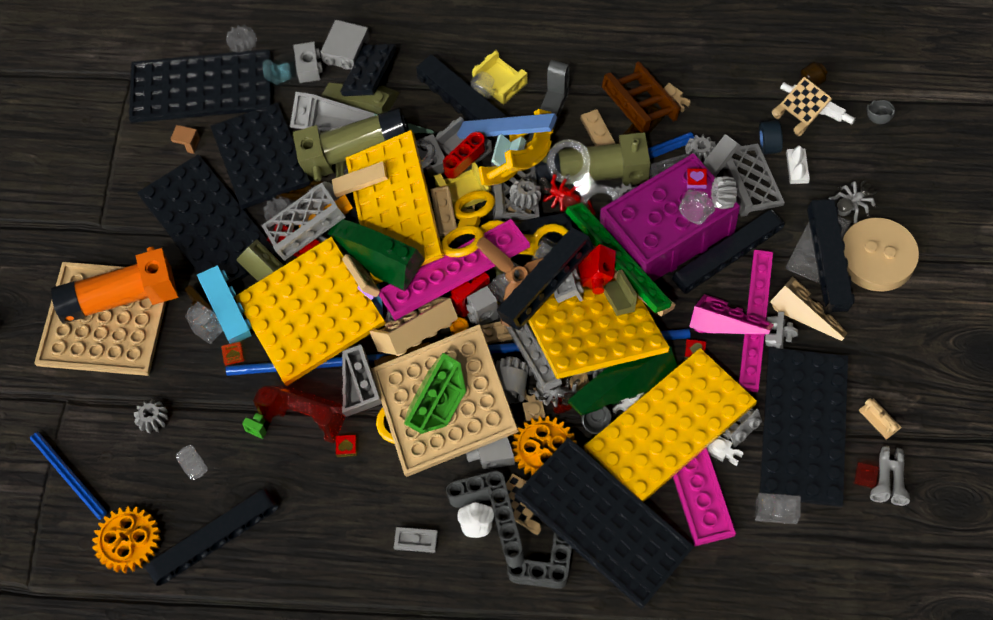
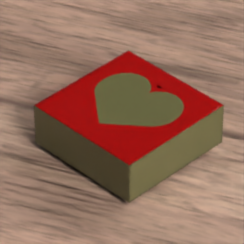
M687 339L684 360L688 359L700 348L705 352L706 341Z

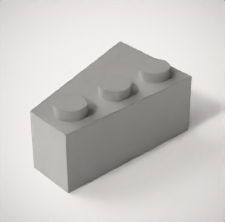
M358 345L342 351V413L347 417L382 404L363 346Z

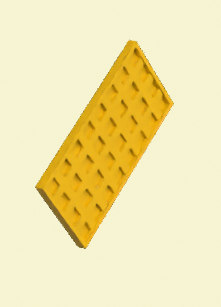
M412 130L346 157L348 173L382 161L386 165L388 180L353 192L359 224L417 249L425 258L421 266L443 258L444 254L415 135ZM370 273L375 284L383 282Z
M700 348L584 445V450L644 502L754 407L757 401Z

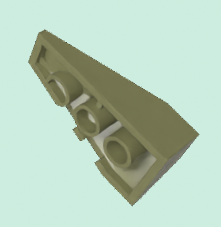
M328 83L321 97L380 114L390 111L400 93L385 86H378L374 95L342 96L340 90L344 83Z

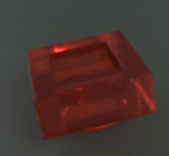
M858 462L854 484L874 488L877 482L879 467Z

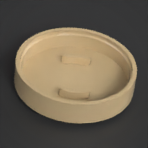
M869 218L859 221L848 229L842 240L845 243L844 255L848 260L847 271L848 275L851 276V281L868 290L890 291L902 286L910 279L918 263L919 250L914 237L905 227L889 219Z

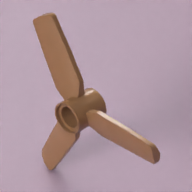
M481 237L476 244L481 252L498 269L505 272V277L509 284L505 288L504 301L543 259L540 258L528 262L523 267L514 266L511 259L485 237ZM516 270L519 271V278L517 280L514 278ZM501 320V325L512 327Z

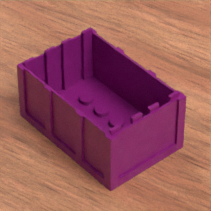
M692 153L601 208L600 223L651 280L655 281L666 273L673 272L679 265L695 255L707 251L708 247L724 237L734 234L740 205L736 202L733 208L719 209L714 207L711 189L715 177L697 156ZM687 168L707 170L706 189L687 188Z

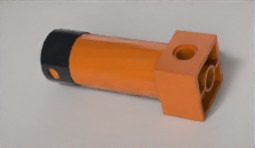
M148 247L147 252L135 255L137 260L135 265L52 287V302L60 321L65 324L146 298L150 299L152 305L179 298L172 269L163 249L155 250L154 247Z

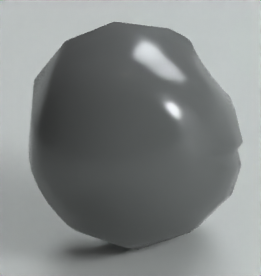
M873 100L870 105L867 104L868 118L873 123L879 125L886 124L895 115L894 105L886 100Z
M604 406L603 409L583 415L581 422L585 430L591 434H599L611 423L612 414L609 408Z

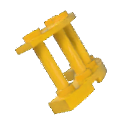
M542 109L534 111V115L552 113ZM553 129L551 132L534 133L532 141L525 144L524 150H508L505 152L506 163L501 166H480L481 184L487 186L502 184L511 179L518 171L527 170L540 163L550 149L552 143L550 134L553 133ZM527 134L509 135V141L512 142L521 136L525 139L524 136Z

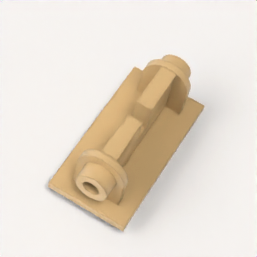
M869 398L865 405L859 409L860 413L886 440L902 428L874 398Z

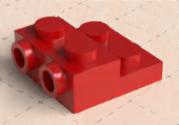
M484 272L480 276L474 277L471 284L467 281L452 289L449 298L457 315L460 314L465 318L469 313L466 307L468 304L467 296L486 286L491 291L490 276Z

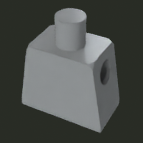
M508 437L465 453L468 463L480 459L483 469L515 464L514 454Z

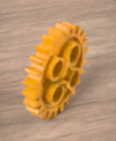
M539 416L538 422L531 418L530 425L524 422V429L518 427L519 434H514L516 441L512 442V447H514L512 451L516 455L514 457L515 462H519L518 468L525 467L524 474L531 471L532 477L544 464L542 460L549 458L558 449L553 446L554 444H562L568 437L576 444L577 441L573 440L574 433L569 434L570 427L564 428L563 421L557 424V418H555L551 422L549 416L546 417L545 421H542L541 416ZM540 432H545L547 435L545 437H539L537 434ZM533 447L535 451L527 452L525 449Z
M127 506L125 512L119 508L118 514L111 511V518L104 516L106 522L104 524L98 523L101 530H94L95 534L98 535V537L92 539L96 543L93 549L98 551L95 556L100 559L102 565L106 564L109 570L113 568L117 573L120 568L124 573L127 572L128 567L133 572L136 565L143 568L142 562L146 561L149 563L148 556H155L152 550L159 549V546L155 543L161 540L156 535L160 533L159 528L156 527L158 523L153 520L151 514L147 515L144 509L140 512L138 507H135L133 512L129 506ZM132 522L129 528L124 529L127 523ZM145 535L143 541L137 542L140 536ZM112 537H116L113 543H108ZM130 550L127 556L122 557L124 551Z

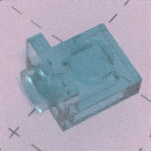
M270 60L262 62L264 77L276 85L291 78L288 63L278 66Z

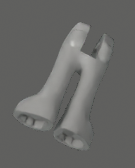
M883 446L879 456V483L871 490L870 499L874 502H886L891 496V503L894 505H907L910 503V495L904 486L903 449L896 448L893 461L889 460L890 447ZM890 470L893 471L894 476L892 494L890 489Z

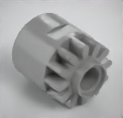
M506 357L505 359L501 358V361H496V369L508 403H520L525 398L529 366L516 357Z

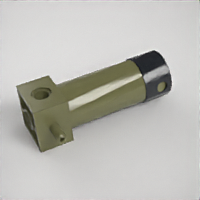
M396 108L321 132L317 125L293 132L298 163L303 171L307 173L309 180L321 181L323 176L334 173L332 165L346 161L345 158L403 134L409 131V127L401 108Z
M645 133L619 135V144L549 150L545 158L534 166L538 186L548 187L551 185L553 174L557 176L555 179L556 186L560 185L564 179L567 180L565 184L622 178V184L625 186L630 183L631 185L643 184L649 180L650 158Z

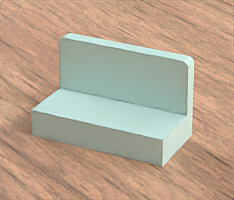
M500 134L497 138L492 162L498 167L506 163L505 152L508 150H524L526 140L521 136L511 142Z

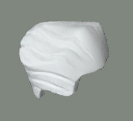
M473 502L460 508L457 518L466 536L478 538L490 533L494 512L490 506Z

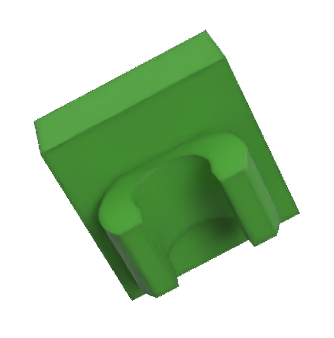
M256 413L253 420L245 418L242 423L245 431L263 439L267 433L263 426L266 421L263 419L264 416Z

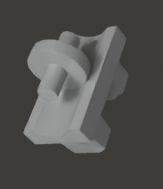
M778 312V316L767 317V321L774 324L772 330H777V333L766 334V346L783 349L784 337H786L787 342H791L793 337L798 336V329L793 327L792 322H788L787 327H785L784 312Z

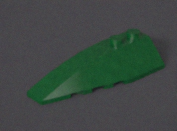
M342 219L328 232L333 239L372 275L403 291H406L425 260L417 249L348 220Z
M668 344L669 351L667 353L609 366L572 396L568 403L580 416L603 409L606 405L620 403L623 399H632L643 392L646 394L678 367L671 346Z

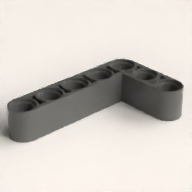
M551 60L548 67V90L540 108L555 113L557 116L553 132L567 99L570 81V64ZM530 133L526 143L532 141L534 133Z
M493 471L450 483L446 488V493L453 507L458 508L473 502L479 503L491 500L506 563L512 568L520 567L524 563L525 558L503 474Z
M554 532L550 563L525 560L518 567L522 569L519 575L513 574L511 571L514 568L508 565V577L512 582L518 584L561 589L568 582L572 547L560 539ZM563 553L567 557L564 560H559L556 558V555ZM539 570L543 572V575L536 578L532 573ZM561 573L564 578L562 580H555L553 575Z

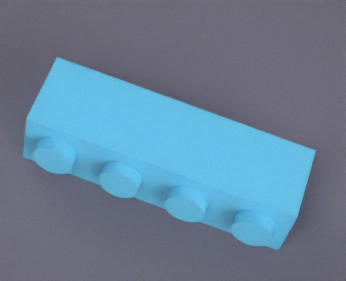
M217 265L197 274L230 346L250 337L251 333L249 330L252 329L248 318L244 320L242 316L244 310L240 302L236 303L233 298L236 297V293L232 286L228 287L226 281L229 279L225 271H220Z

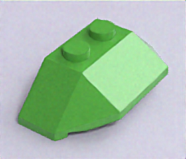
M445 353L440 355L426 374L408 407L404 421L406 426L423 434L448 425L466 392L460 362Z

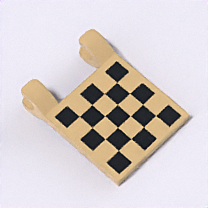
M804 77L782 103L772 111V114L776 119H780L785 110L790 112L801 121L794 128L795 134L801 136L832 98Z
M512 474L506 483L515 522L538 535L541 531V525L531 520L534 513L515 497V494L527 481Z

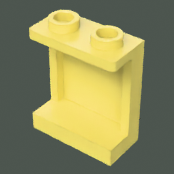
M497 51L489 54L472 71L473 82L503 105L527 84V72L523 69L517 72L499 58V52Z
M475 162L472 163L471 170L461 173L457 178L443 179L441 174L434 176L436 188L449 186L453 206L459 198L470 192L491 191V186L481 184L479 168ZM475 199V200H472V201L466 203V204L462 207V209L467 208V207L472 206V205H475V204H478V203H481V202L486 201V200H485V199Z

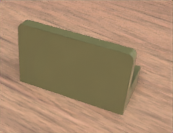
M257 239L237 258V261L258 282L284 266Z
M622 269L618 270L617 280L608 282L604 286L603 292L616 316L635 312L637 294Z

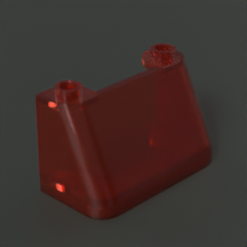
M285 385L262 387L258 390L253 400L258 413L263 415V419L270 423L272 418L277 415L284 417L287 409L312 416L313 420L319 424V429L324 431V440L333 444L345 419V415L342 413V404Z

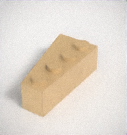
M446 297L436 298L419 307L418 312L412 311L403 316L401 320L386 322L383 329L377 330L374 328L369 332L377 351L400 356L405 354L408 348L420 345L423 339L435 336L440 329L450 327L452 322L458 319L451 299Z

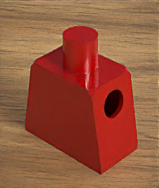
M599 244L578 265L582 285L592 289L594 294H602L604 286L614 277L615 250Z

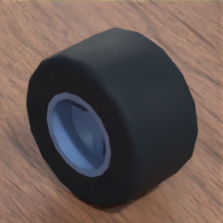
M778 120L764 121L759 124V142L764 155L780 153L782 151L783 136Z

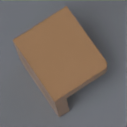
M176 125L171 141L184 144L187 152L194 154L200 137L197 129Z

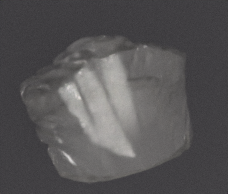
M689 189L682 198L679 211L689 221L695 224H702L706 218L715 212V205L706 192Z

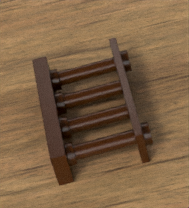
M636 62L634 73L622 78H615L611 72L604 75L602 88L641 133L648 132L652 120L668 115L673 122L677 121L680 111L679 105L640 62ZM634 80H638L641 86L628 91L622 86ZM646 91L652 96L640 102H636L633 96ZM658 103L662 108L650 114H647L642 109Z

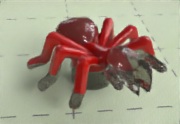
M554 170L551 184L542 177L539 180L538 186H540L541 194L551 192L549 196H542L544 202L555 196L551 208H555L557 201H559L560 210L565 211L568 206L581 202L580 196L574 193V191L582 187L583 184L580 183L573 187L571 184L566 183L570 174H566L558 188L555 184L557 170Z

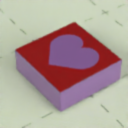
M687 168V188L706 189L707 170Z

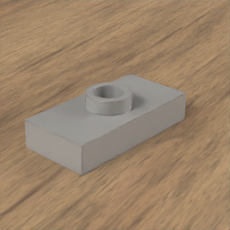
M396 527L394 550L435 553L438 532L437 530Z

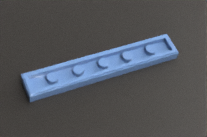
M555 113L463 121L457 136L459 139H465L473 132H480L484 137L499 136L500 134L514 135L551 132L557 116Z

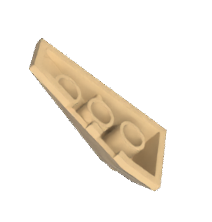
M793 276L770 301L772 307L777 312H784L785 316L842 341L847 335V332L831 315H825L823 306L819 302H814L809 297L811 293Z

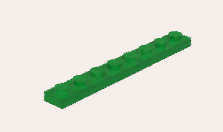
M583 203L567 207L565 213L584 234L590 237L591 242L596 247L601 244L616 251L615 269L617 271L623 270L633 289L654 313L670 308L672 302Z

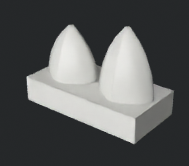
M800 145L795 149H787L786 157L790 184L809 183L806 149H802Z

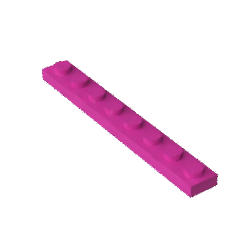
M754 250L747 316L755 315L766 320L773 252ZM744 334L739 385L746 391L758 392L765 334Z

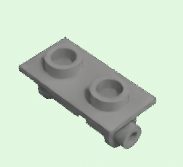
M751 408L737 420L740 425L734 423L724 432L723 437L726 440L731 439L734 448L743 442L762 422L758 409L754 411Z

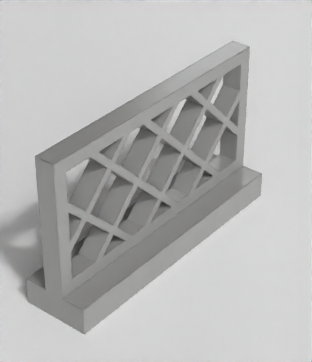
M759 144L740 146L734 153L741 156L740 161L731 157L721 170L723 176L733 177L737 183L738 196H736V202L740 205V216H748L749 212L783 206L785 202ZM755 150L757 157L754 158L746 154L747 151ZM743 158L753 162L752 166L750 167L742 163ZM754 165L761 166L764 170L763 173L753 168ZM738 167L748 171L747 175L739 173ZM752 173L760 177L758 182L749 178V174ZM761 179L768 181L770 187L768 188L760 184ZM747 182L755 186L753 191L747 189L744 183ZM756 188L767 192L766 195L763 197L755 193ZM768 193L775 196L777 201L767 199ZM751 197L762 201L761 204L753 205Z
M491 160V166H490V167L496 166V165L492 162V160ZM534 166L529 168L531 172L525 174L523 171L517 172L524 181L529 179L530 182H536ZM514 177L509 179V181H511L513 184L515 181H520L516 180ZM505 183L491 186V193L495 197L493 221L539 218L538 204L536 207L531 206L530 208L534 211V214H528L524 211L527 209L526 207H523L521 210L520 207L514 206V202L505 197L510 192L512 186L509 187ZM511 207L516 212L506 213V209Z
M320 183L261 226L272 242L275 251L285 261L344 219L345 215L324 184ZM323 190L322 199L315 198L316 194ZM308 203L306 210L300 209L302 204ZM313 203H320L318 210H311ZM325 203L332 204L330 207L323 210ZM289 213H293L291 220H285ZM298 214H305L303 221H296ZM310 214L316 215V217L308 221ZM274 224H278L276 231L268 229ZM283 224L289 225L287 232H281ZM294 225H301L299 229L292 232ZM279 236H286L285 239L277 244Z

